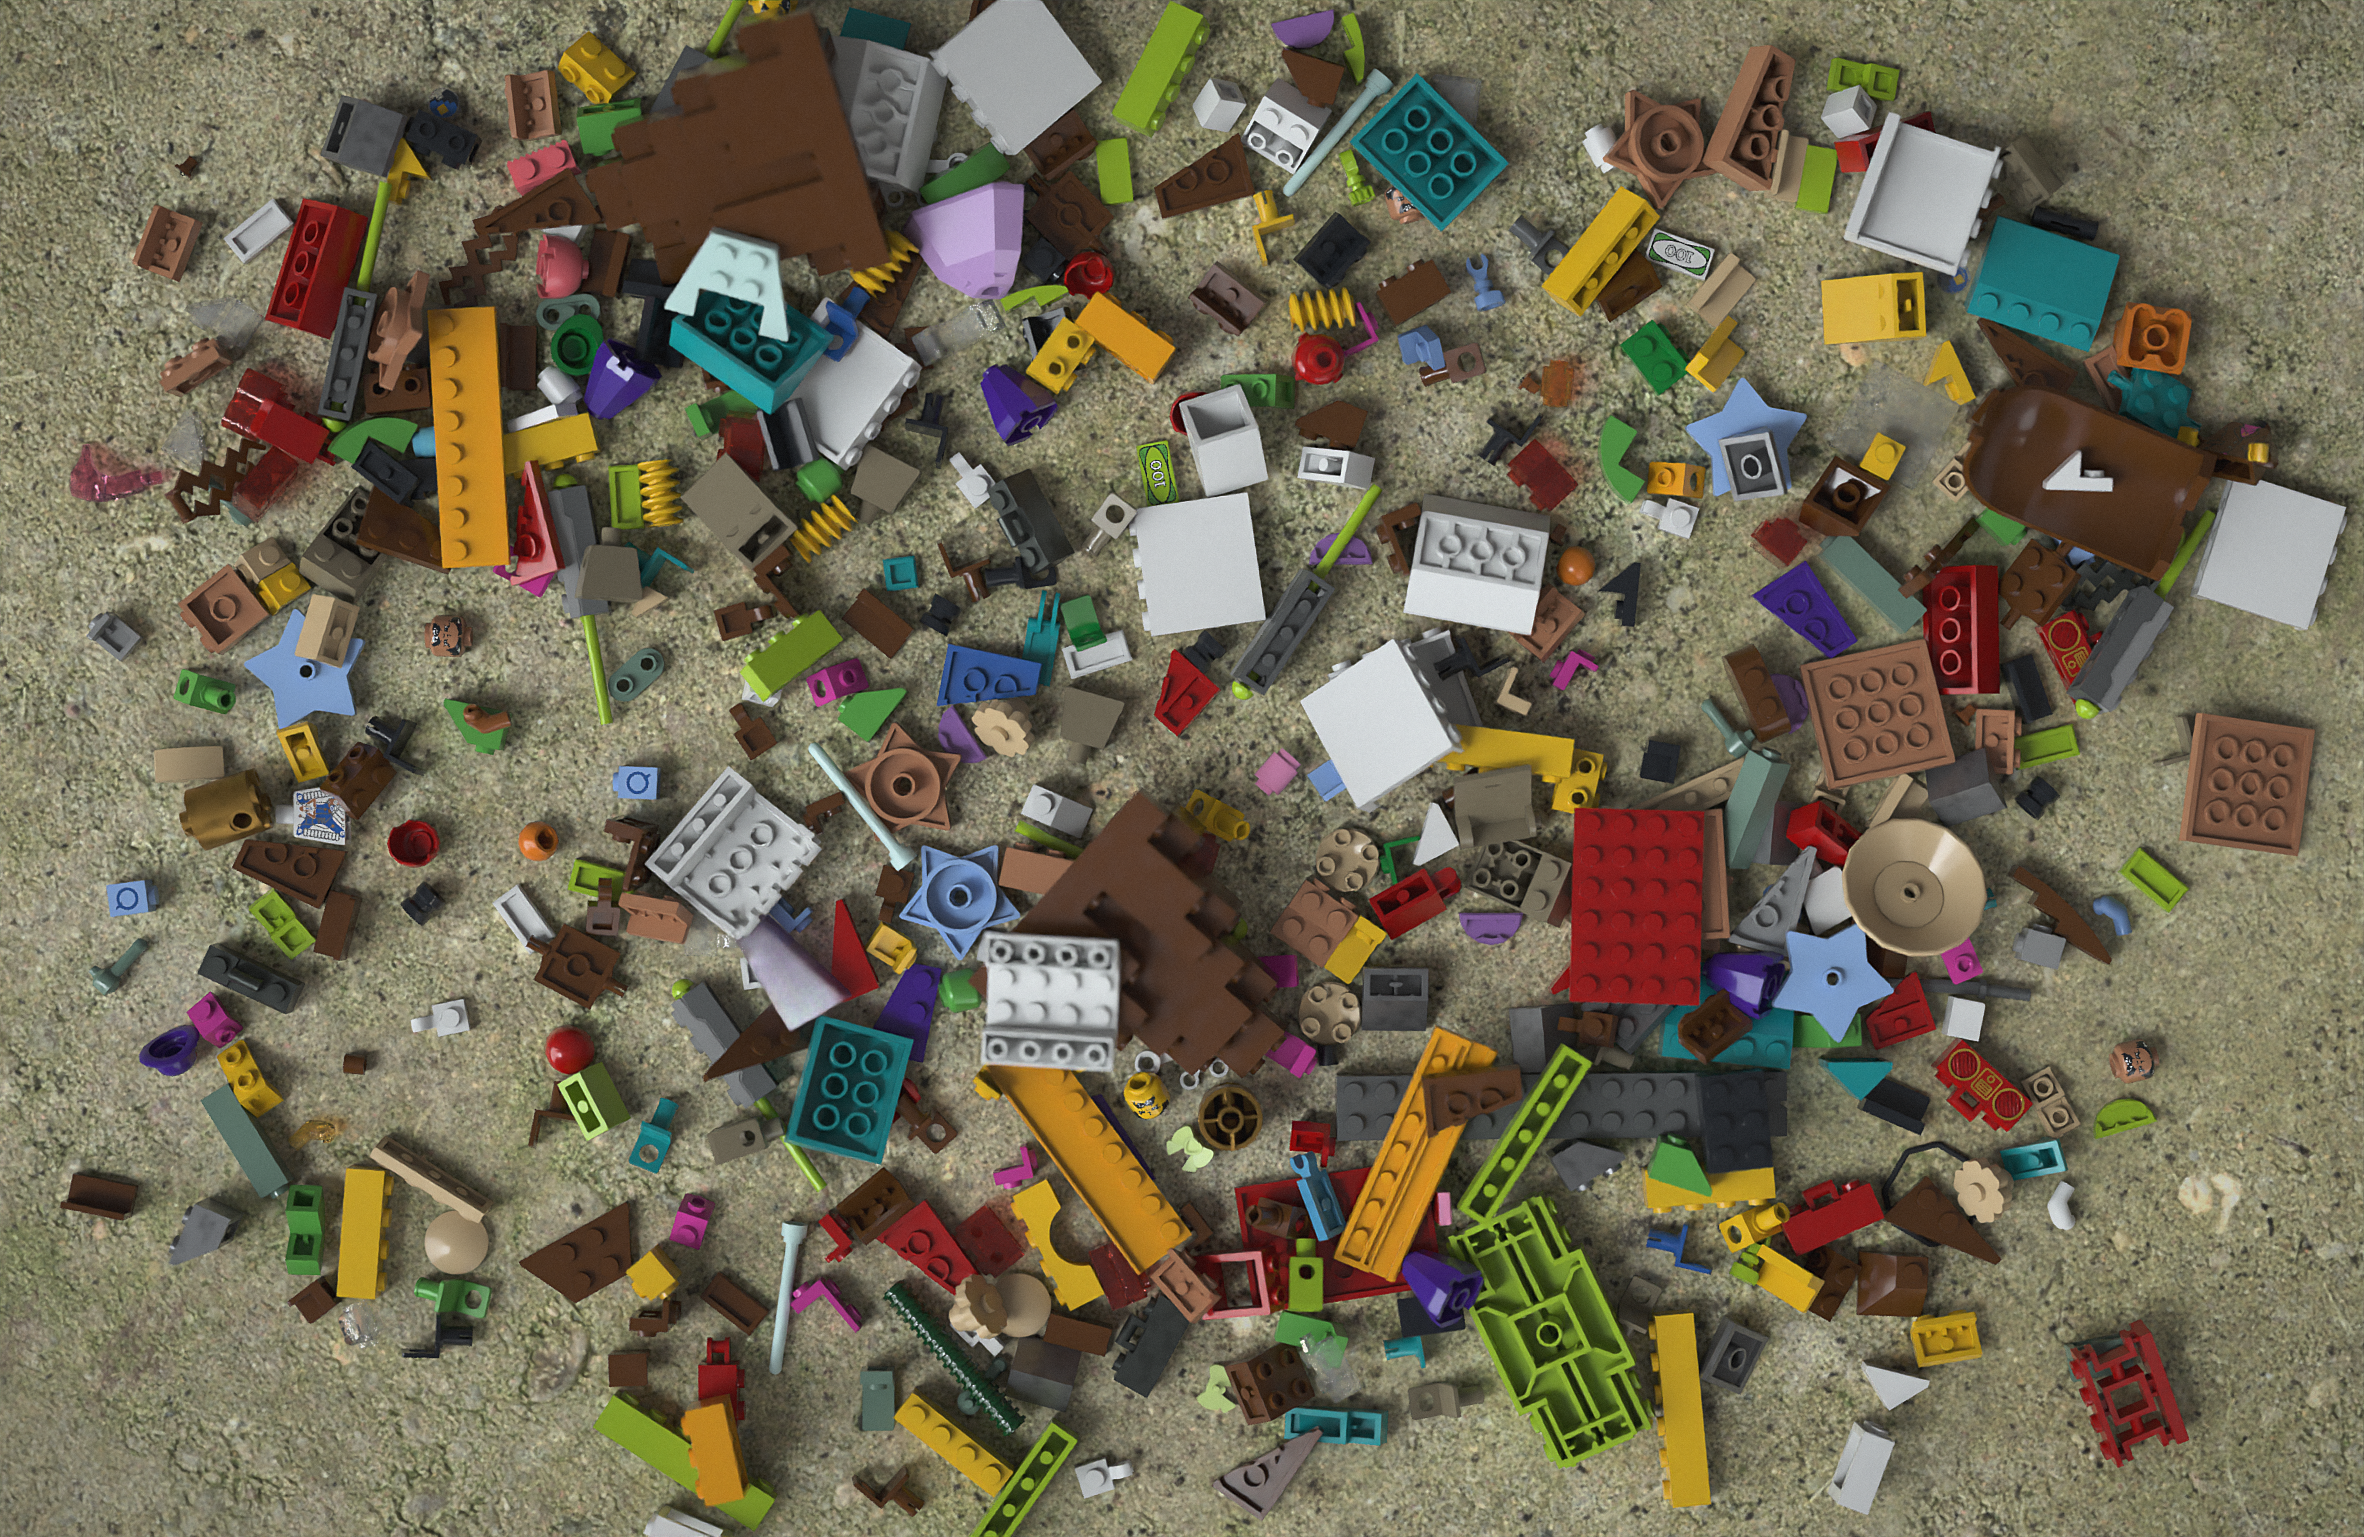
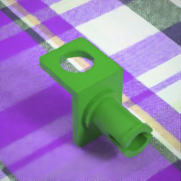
M182 669L174 693V699L198 708L227 714L228 710L236 703V696L234 694L236 686L230 682ZM189 679V689L184 695V686Z
M420 1277L414 1288V1295L416 1297L436 1302L435 1312L457 1311L478 1318L486 1317L492 1294L491 1287L461 1278L442 1280L439 1283ZM472 1290L478 1291L482 1298L480 1306L476 1309L471 1308L467 1304V1295Z

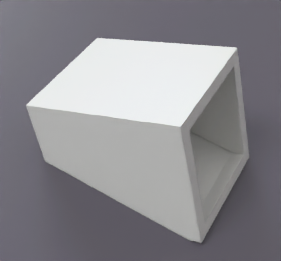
M1240 384L1179 403L1198 476L1207 498L1268 480L1259 429Z

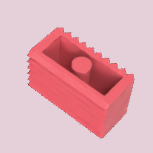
M563 139L561 143L556 142L555 146L550 144L549 148L544 146V149H538L537 153L532 151L531 155L526 153L525 157L520 156L519 160L514 158L513 162L508 160L507 163L515 187L522 196L568 167L574 176L582 173L572 146Z

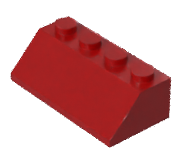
M303 198L265 320L330 340L332 332L337 325V316L341 307L344 289L347 287L351 272L356 266V256L361 241L365 237L369 217L336 205Z
M1945 566L1928 585L1923 587V606L1927 609L1923 614V639L1926 641L1939 695L2000 694L1998 566Z

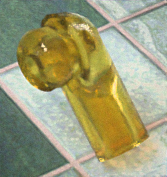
M308 1120L287 1140L294 1149L299 1151L310 1139L323 1141V1143L332 1142L335 1138L336 1130L328 1121Z

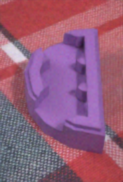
M1334 9L1272 23L1271 27L1275 36L1285 45L1296 50H1308L1320 45L1330 34L1334 23Z
M1339 533L1330 534L1316 544L1311 552L1309 565H1319ZM1354 535L1334 563V565L1373 564L1369 549L1363 541Z
M1771 674L1770 677L1791 724V731L1788 734H1792L1802 726L1807 716L1808 704L1804 688L1800 682L1788 675Z
M952 705L943 713L939 723L938 738L943 750L949 753L961 754L962 759L960 762L977 763L987 759V756Z
M1459 913L1460 924L1466 934L1475 941L1488 945L1504 943L1512 937L1520 927L1523 913Z

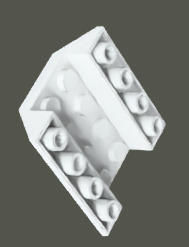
M832 36L838 54V60L833 70L867 176L890 183L889 187L921 195L919 188L924 183L948 77H942L935 70L932 60L868 40Z
M1424 493L1403 613L1531 635L1549 537L1550 516Z
M986 933L985 966H989L987 1025L982 1032L981 1063L1112 1071L1119 1013L1120 959L1118 941Z

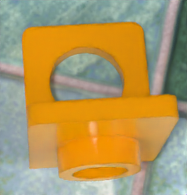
M1650 462L1647 493L1702 499L1705 467L1686 463ZM1693 473H1695L1697 478L1694 490L1690 486V479Z

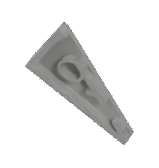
M1807 846L1730 933V938H1727L1728 942L1763 951H1773L1789 957L1785 932H1795L1817 851L1816 847Z

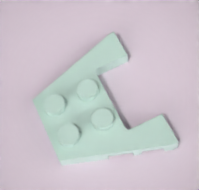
M714 227L680 282L669 296L665 309L693 316L700 288L764 305L759 334L787 342L790 336V325L787 323V304L783 296V277L778 245Z

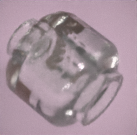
M363 1300L342 1309L343 1314L338 1318V1324L345 1343L349 1346L358 1345L360 1350L377 1345V1338L385 1332V1326L377 1305L368 1304L367 1300Z

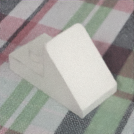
M2076 450L2043 481V488L2053 490L2112 491L2113 478L2104 477V471L2085 470L2084 476H2080L2081 451Z

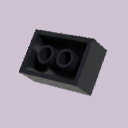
M1760 1068L1695 1074L1704 1171L1708 1174L1773 1168L1764 1071Z

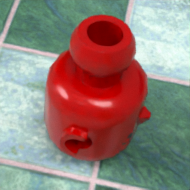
M1307 331L1298 337L1299 342L1294 347L1291 356L1292 368L1296 373L1295 380H1302L1312 385H1324L1332 381L1337 383L1344 376L1342 370L1345 363L1344 351L1339 342L1325 334L1309 335Z

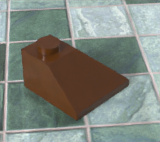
M1284 47L1281 56L1302 96L1308 97L1307 104L1323 109L1326 108L1327 104L1333 105L1345 66Z
M1835 456L1803 501L1798 521L1824 536H1859L1890 491L1891 486Z
M1858 1251V1265L1862 1268L1857 1275L1856 1315L1921 1317L1928 1289L1929 1257L1923 1253Z

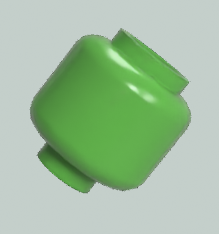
M819 456V460L807 463L797 471L798 481L795 484L810 503L814 500L818 503L826 502L831 498V495L836 494L843 487L840 475L844 471L831 459L827 460Z
M965 968L944 974L942 982L938 983V990L944 1008L949 1007L951 1012L959 1013L980 1007L982 994L968 983V980L975 973L973 969Z

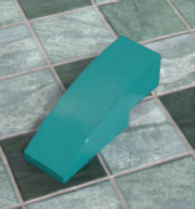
M1297 1406L1285 1413L1284 1439H1293L1319 1425L1325 1431L1317 1442L1381 1446L1387 1443L1388 1410Z

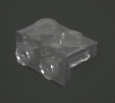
M1311 1332L1300 1337L1303 1350L1299 1351V1354L1308 1369L1312 1366L1318 1375L1314 1378L1323 1394L1328 1392L1336 1404L1362 1389L1359 1379L1333 1336H1329L1318 1343Z

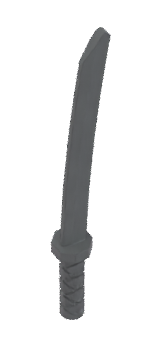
M1903 979L1885 980L1894 989ZM1919 979L1923 992L1977 995L1978 999H1985V996H1994L2027 1002L2030 1001L2031 989L1988 984L1987 980L1979 979V982L1964 981L1957 985L1952 983L1951 980Z

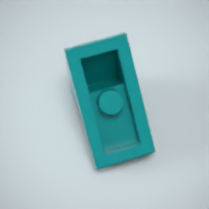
M2042 1137L2034 1143L2008 1147L2000 1151L2005 1170L2011 1174L2013 1181L2068 1170L2059 1138Z

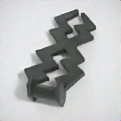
M2083 560L2074 568L2075 571L2082 575L2077 583L2082 586L2087 578L2096 587L2095 591L2089 598L2080 589L2074 597H2072L2070 592L2059 607L2065 611L2073 610L2075 606L2094 611L2101 599L2110 604L2122 590L2125 589L2129 592L2131 589L2143 585L2154 592L2159 582L2154 579L2149 582L2146 576L2127 568L2120 571L2108 560H2105L2094 571ZM2135 574H2138L2141 579L2135 585L2131 579ZM2107 575L2115 581L2109 590L2100 584Z

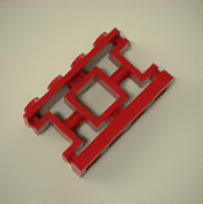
M2141 1319L2129 1324L2131 1330L2126 1331L2123 1329L2119 1331L2124 1344L2098 1356L2090 1344L2084 1345V1349L2081 1351L2076 1347L2070 1349L2073 1360L2069 1362L2070 1368L2077 1380L2081 1379L2083 1387L2079 1389L2080 1395L2086 1407L2091 1406L2093 1412L2092 1415H2089V1420L2096 1434L2100 1433L2103 1441L2098 1443L2104 1458L2106 1460L2111 1459L2117 1468L2124 1466L2122 1460L2127 1459L2129 1462L2134 1459L2130 1445L2154 1435L2157 1436L2163 1447L2170 1445L2169 1441L2173 1439L2177 1445L2189 1440L2152 1333ZM2134 1343L2137 1345L2147 1374H2144L2138 1364L2127 1369L2123 1368V1361L2138 1356ZM2088 1362L2096 1373L2110 1367L2112 1375L2096 1381L2100 1391L2099 1394L2087 1366ZM2137 1381L2143 1399L2116 1410L2110 1392ZM2154 1397L2156 1398L2166 1428L2163 1427L2157 1418L2143 1423L2141 1416L2157 1410ZM2107 1416H2109L2115 1427L2128 1421L2131 1425V1429L2116 1434L2120 1446L2118 1448L2107 1421Z

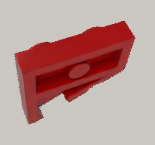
M1174 648L1170 655L1171 660L1166 677L1163 680L1160 699L1157 701L1154 716L1179 738L1219 694L1221 689Z
M1915 970L1911 971L1894 988V992L1887 995L1864 1018L1875 1050L1937 1030Z

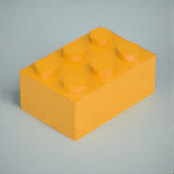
M1106 291L1104 295L1096 292L1074 324L1094 337L1095 344L1154 385L1176 353V348L1173 346L1174 340L1160 329L1154 333L1147 328L1148 321L1137 312L1132 310L1128 314L1122 310V302Z
M725 1394L691 1402L685 1410V1416L681 1417L684 1435H690L692 1448L688 1449L692 1468L697 1467L699 1480H695L699 1500L704 1499L705 1506L709 1507L744 1499L750 1489L730 1395Z

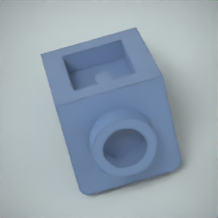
M1427 325L1397 336L1402 360L1406 365L1421 360V362L1425 361L1434 371L1446 367L1440 339Z
M781 897L769 913L788 933H792L795 929L800 933L813 921L810 915L814 910L809 906L795 918L792 915L795 909L784 897Z

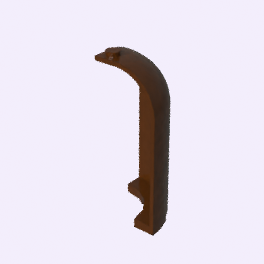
M2020 385L2007 389L1997 395L1986 409L1980 423L1972 424L1966 437V441L1971 443L1963 462L1962 471L1965 483L1973 496L1993 512L2159 582L2172 564L2185 529L2181 525L2188 510L2193 512L2200 496L2211 480L2217 456L2060 390L2041 385ZM2076 450L2081 451L2080 476H2084L2085 470L2104 471V477L2113 478L2112 491L2043 488V481Z

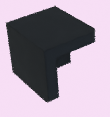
M1646 740L1639 774L1640 778L1674 784L1681 746Z

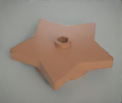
M1631 90L1625 94V132L1602 159L1612 166L1637 176L1655 210H1658L1665 206L1682 181L1711 176L1717 173V171L1701 162L1706 149L1699 127L1701 100L1699 98L1673 105H1662L1636 90Z
M417 270L404 290L391 287L384 295L377 309L368 339L367 354L370 362L380 365V387L393 390L407 354L423 334L422 307L430 278L429 273Z
M898 722L892 723L876 758L843 773L854 788L870 803L871 809L892 834L909 824L949 831L952 828L945 789L958 767L962 755L923 749ZM903 778H908L911 781V789L905 790L901 787V780ZM874 833L875 841H881Z

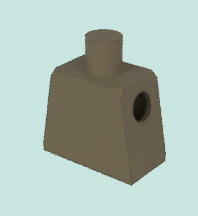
M866 443L851 489L852 495L862 499L854 517L872 525L879 509L893 515L920 479L922 472Z
M602 528L601 545H590L585 548L575 591L576 599L636 603L642 600L636 548L621 547L620 528Z
M1066 686L1060 738L1072 741L1067 760L1086 765L1091 746L1104 750L1121 715L1125 702Z
M757 1115L716 1128L706 1136L717 1166L767 1149L771 1145L770 1139L785 1135V1129L780 1116L764 1121L762 1115ZM752 1131L755 1134V1140L750 1141L746 1137V1132Z

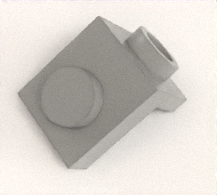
M106 612L104 615L99 613L89 624L88 627L91 630L86 635L90 640L99 643L120 662H123L143 639L142 635L113 612Z

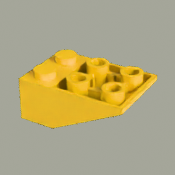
M1923 272L1892 273L1821 281L1824 345L1910 341L1926 337Z

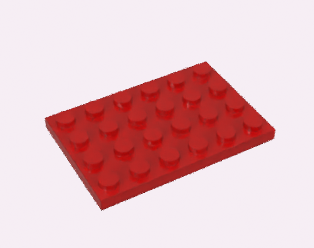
M1574 808L1569 1002L1699 1005L1704 811Z
M1372 1166L1327 1173L1346 1224ZM1302 1177L1234 1187L1243 1248L1276 1246V1253L1281 1262L1279 1271L1281 1285L1286 1294L1285 1309L1283 1310H1288L1290 1257H1296V1239L1283 1238L1253 1227V1224H1248L1245 1216L1250 1206H1258L1260 1197H1266L1291 1206L1306 1207L1296 1182L1302 1179ZM1431 1203L1408 1254L1421 1249L1439 1253ZM1301 1215V1216L1297 1219V1222H1296V1230H1297V1232L1300 1231L1301 1228L1303 1227V1224H1304V1216H1303V1215ZM1311 1224L1308 1239H1316V1258H1323V1304L1412 1290L1403 1277V1267H1401L1395 1282H1390L1382 1276L1372 1272H1365L1334 1259L1333 1253L1343 1232L1330 1239L1319 1241L1313 1224ZM1255 1259L1245 1260L1252 1305H1260L1262 1302ZM1301 1267L1300 1277L1306 1280L1311 1279V1269Z

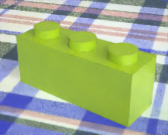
M820 610L811 616L805 612L792 623L794 629L787 634L781 630L768 641L771 646L763 652L757 648L744 659L747 664L739 673L763 702L833 651L843 640Z

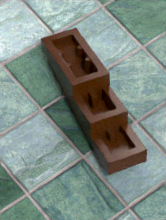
M2013 865L2007 876L2033 892L2027 903L2054 919L2049 927L2052 928L2051 933L2065 938L2067 943L2100 963L2107 965L2111 963L2112 958L2095 933L2065 900L2047 884L2021 866Z

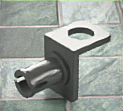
M1523 215L1508 230L1531 248L1529 250L1531 253L1527 258L1548 276L1555 268H1551L1545 263L1544 257L1546 252L1552 249L1557 250L1562 254L1563 258L1569 252L1566 247L1552 236L1555 232L1553 229L1548 233H1542L1528 222Z

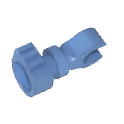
M1483 254L1480 255L1483 267L1479 270L1472 268L1469 257L1466 261V270L1476 283L1474 285L1475 292H1479V295L1474 298L1479 312L1503 306L1506 302L1503 292L1491 290L1493 283L1492 280H1488V259Z

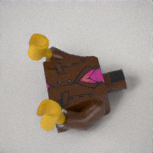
M2257 420L2252 425L2230 422L2217 433L2207 437L2198 435L2199 431L2191 427L2181 426L2179 428L2177 440L2217 456L2212 473L2213 477L2256 486L2267 468L2274 469L2279 464L2278 448L2272 441L2271 428L2263 420Z

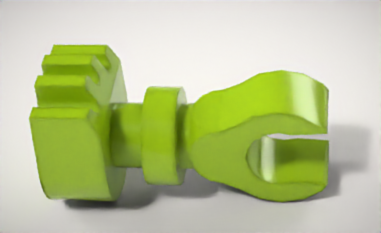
M1349 149L1339 153L1341 165L1348 178L1346 181L1347 186L1353 190L1348 194L1352 207L1363 205L1375 199L1376 196L1371 184L1368 186L1364 185L1366 179L1364 175H1360L1352 150Z
M1772 1237L1765 1238L1762 1244L1769 1247ZM1753 1243L1747 1246L1746 1252H1742L1740 1256L1742 1259L1741 1263L1734 1261L1729 1274L1755 1286L1759 1275L1752 1268L1754 1265L1757 1266L1760 1261L1756 1254L1762 1244Z

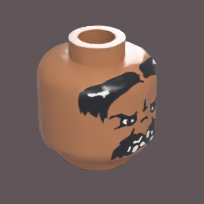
M1394 186L1385 190L1384 198L1391 219L1400 221V224L1404 225L1425 218Z
M436 615L431 623H426L425 647L430 648L432 654L437 657H461L465 653L466 646H472L473 629L472 627H467L466 621L462 616Z
M2136 1039L2115 1045L2113 1053L2109 1054V1063L2113 1076L2120 1078L2125 1084H2130L2152 1078L2155 1066L2159 1065V1056L2155 1047H2149L2148 1043L2143 1039Z

